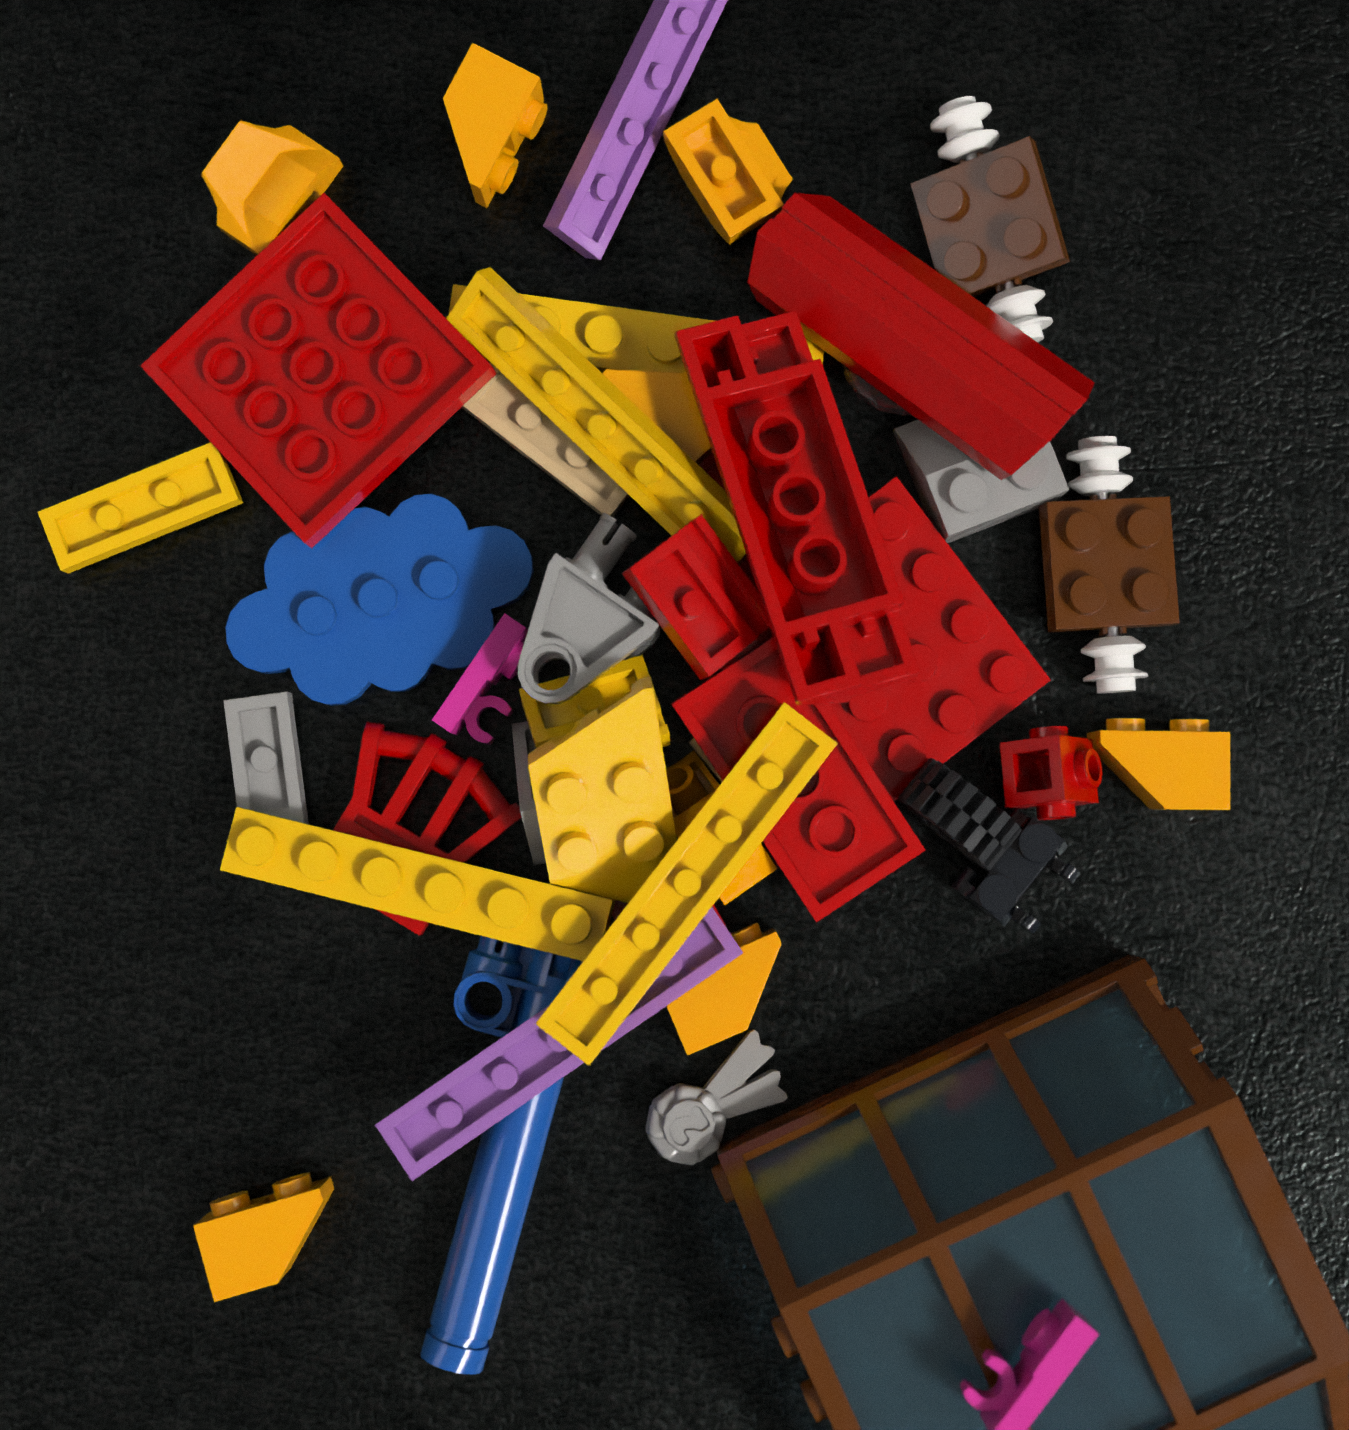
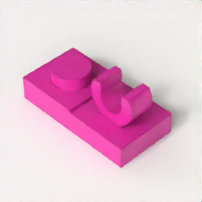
M504 613L432 721L457 736L466 724L467 731L475 740L491 745L495 738L480 727L479 718L481 713L486 709L494 708L503 715L510 717L513 709L502 698L485 695L492 684L496 685L502 675L511 680L517 674L518 662L528 632L527 628Z
M1061 1299L1052 1311L1049 1309L1042 1310L1029 1324L1022 1339V1344L1025 1345V1348L1019 1354L1021 1359L1013 1369L997 1351L991 1349L984 1351L982 1354L984 1361L992 1370L998 1372V1381L993 1388L980 1390L965 1378L959 1386L968 1403L981 1411L979 1414L987 1430H1027L1099 1333L1082 1313L1064 1299Z

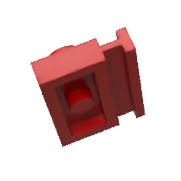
M702 514L692 519L679 531L671 535L622 573L700 680L711 676L770 627L759 592Z

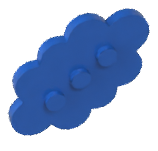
M415 495L401 502L390 517L368 507L354 508L313 548L306 545L294 531L280 537L269 549L264 564L267 589L255 592L241 599L232 609L225 627L226 642L233 657L246 668L264 674L282 673L290 670L300 691L311 700L330 706L344 705L358 699L371 684L392 692L409 691L419 686L425 680L434 665L448 670L468 668L496 626L493 611L505 608L519 601L529 589L534 575L533 557L524 540L512 530L496 525L469 530L460 510L446 498L437 495Z

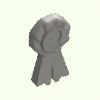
M752 1029L746 1033L703 1088L678 1083L675 1086L669 1087L652 1100L645 1129L648 1139L662 1158L686 1165H694L697 1162H701L720 1148L726 1119L784 1102L788 1098L786 1093L778 1087L781 1075L780 1071L776 1069H770L746 1081L775 1052L772 1047L761 1045L759 1034L756 1030Z

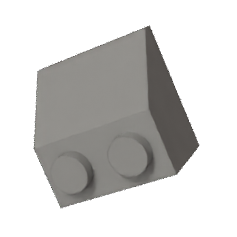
M919 420L893 430L925 514L947 543L1039 509L1040 505L1045 502L1057 501L1069 491L1051 442L1046 444L1011 476L1000 480Z

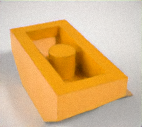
M716 99L663 131L664 142L681 177L711 225L729 245L782 210L784 204L781 198L793 179L758 123L743 122L729 117L719 100Z
M241 120L203 170L202 177L210 189L217 207V226L219 229L257 256L326 191L342 169L343 164L339 157L291 125L270 128Z

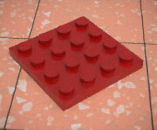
M325 193L318 197L141 365L143 370L310 548H313L497 374L492 365Z
M897 476L868 498L905 602L899 611L920 673L914 679L853 696L846 703H829L893 801L898 799L899 795L930 758H934L937 762L945 763L1051 681ZM771 627L761 633L756 640L719 668V670L721 671L772 637Z

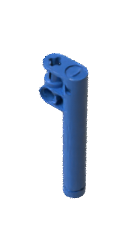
M480 936L477 948L469 950L461 982L454 994V1008L457 1017L464 1025L476 1031L502 1038L549 1006L584 961L508 942H503L502 949L499 950L500 940ZM490 982L496 985L501 991L503 998L502 1008L498 1013L482 1015L475 1011L469 1000L473 984ZM564 1077L481 1134L431 1313L430 1324L432 1326L426 1331L420 1353L422 1359L435 1367L469 1375L479 1374L483 1371L489 1350L487 1342L493 1336Z

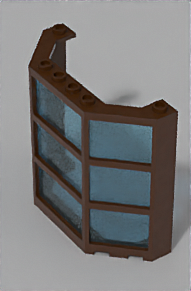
M1131 954L1126 955L720 1143V1148L717 1150L720 1163L711 1167L712 1174L726 1204L734 1200L736 1201L781 1312L780 1315L771 1318V1322L787 1358L800 1354L810 1378L800 1382V1386L817 1423L829 1418L834 1430H987L979 1414L981 1411L968 1403L959 1384L965 1378L980 1390L993 1388L998 1381V1372L992 1370L986 1364L982 1357L986 1349L997 1351L1013 1369L1021 1359L1019 1354L1025 1348V1345L1022 1344V1339L1029 1324L1042 1310L1049 1309L1052 1311L1059 1301L1064 1299L1088 1319L1099 1335L1027 1430H1349V1332L1237 1094L1224 1076L1216 1079L1205 1061L1200 1063L1197 1061L1194 1055L1204 1051L1201 1041L1178 1007L1168 1008L1157 986V976L1145 958Z

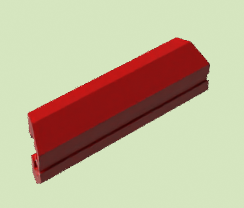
M794 193L782 206V210L774 219L770 218L757 232L747 282L757 302L775 315L796 311L806 338L1000 480L1011 476L1048 444L1071 416L1087 401L1095 382L831 196Z

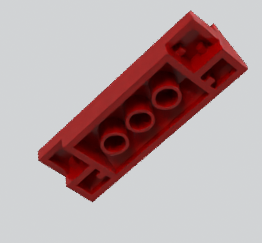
M792 311L741 324L737 315L676 331L674 337L796 705L846 703L853 696L916 678L920 673V669L899 611L905 602L821 359L813 360L797 312Z

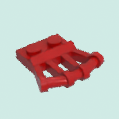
M368 721L363 732L353 796L333 830L466 863L492 841L518 823L522 817L518 803L510 805L483 770L485 765L483 762L472 756L467 760L446 749V741L433 733L429 737L385 731L384 724ZM380 756L413 760L383 813L373 809L371 803ZM432 769L453 783L422 835L419 836L400 825L399 822L427 774ZM469 793L490 819V822L448 853L439 848L437 844ZM377 910L419 936L424 933L429 925L428 922Z

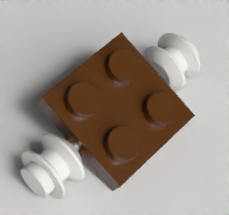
M973 96L956 98L939 108L940 116L931 122L930 128L935 133L946 134L948 142L938 150L939 158L959 164L911 183L934 268L973 297L996 290L998 294L993 296L986 306L1036 342L1044 339L1042 330L1053 323L1052 317L1038 316L1035 305L1045 296L1044 290L1029 285H1022L1021 280L1069 263L1070 260L1036 142L1028 136L989 152L999 139V132L997 130L984 129L982 120L991 113V105L985 102L976 103V99Z
M1115 436L1089 437L1078 441L1079 450L1066 454L1067 460L1080 464V476L1070 481L1068 487L1083 496H1089V500L1045 502L1039 506L1048 632L1099 630V636L1106 637L1095 638L1081 649L1082 654L1094 658L1095 671L1084 677L1083 682H1096L1097 693L1135 691V679L1148 677V673L1134 668L1133 655L1145 649L1146 645L1132 636L1119 635L1126 634V628L1171 626L1180 623L1170 496L1116 499L1115 493L1121 492L1133 481L1132 476L1119 472L1118 461L1130 454L1131 448L1117 446V437Z

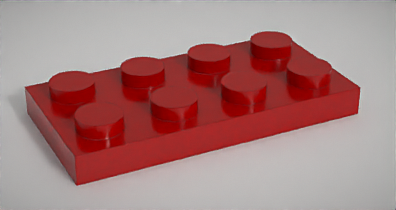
M772 636L671 704L722 781L728 776L784 702L838 743L763 840V843L815 921L818 922L924 852L925 848L829 703L796 705L774 636Z

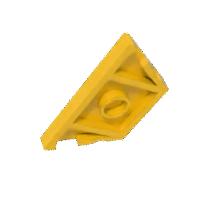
M651 677L642 678L632 684V692L603 712L600 713L596 708L575 722L572 730L566 735L553 737L527 754L529 775L551 884L629 903L677 841Z

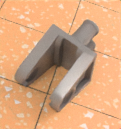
M602 513L599 522L572 560L567 557L564 559L556 553L547 566L518 662V678L522 688L533 699L544 704H560L572 699L622 660L645 653L654 646L660 637L659 623L632 587L623 596L621 594L616 595L607 589L608 586L604 583V580L627 547L637 537L629 528L621 524L610 542L605 545L618 527L616 524L617 520L606 513ZM553 660H563L569 663L571 667L570 677L563 687L556 690H545L537 685L540 684V671L546 663Z

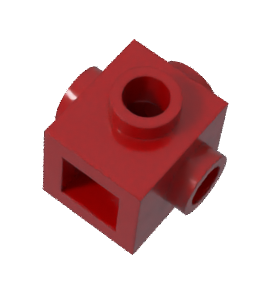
M1048 726L1030 729L1029 739L1000 743L1005 807L1036 810L1038 820H1058L1076 817L1075 806L1099 803L1097 787H1099L1102 781V764L1098 753L1093 748V739L1068 736L1067 726Z

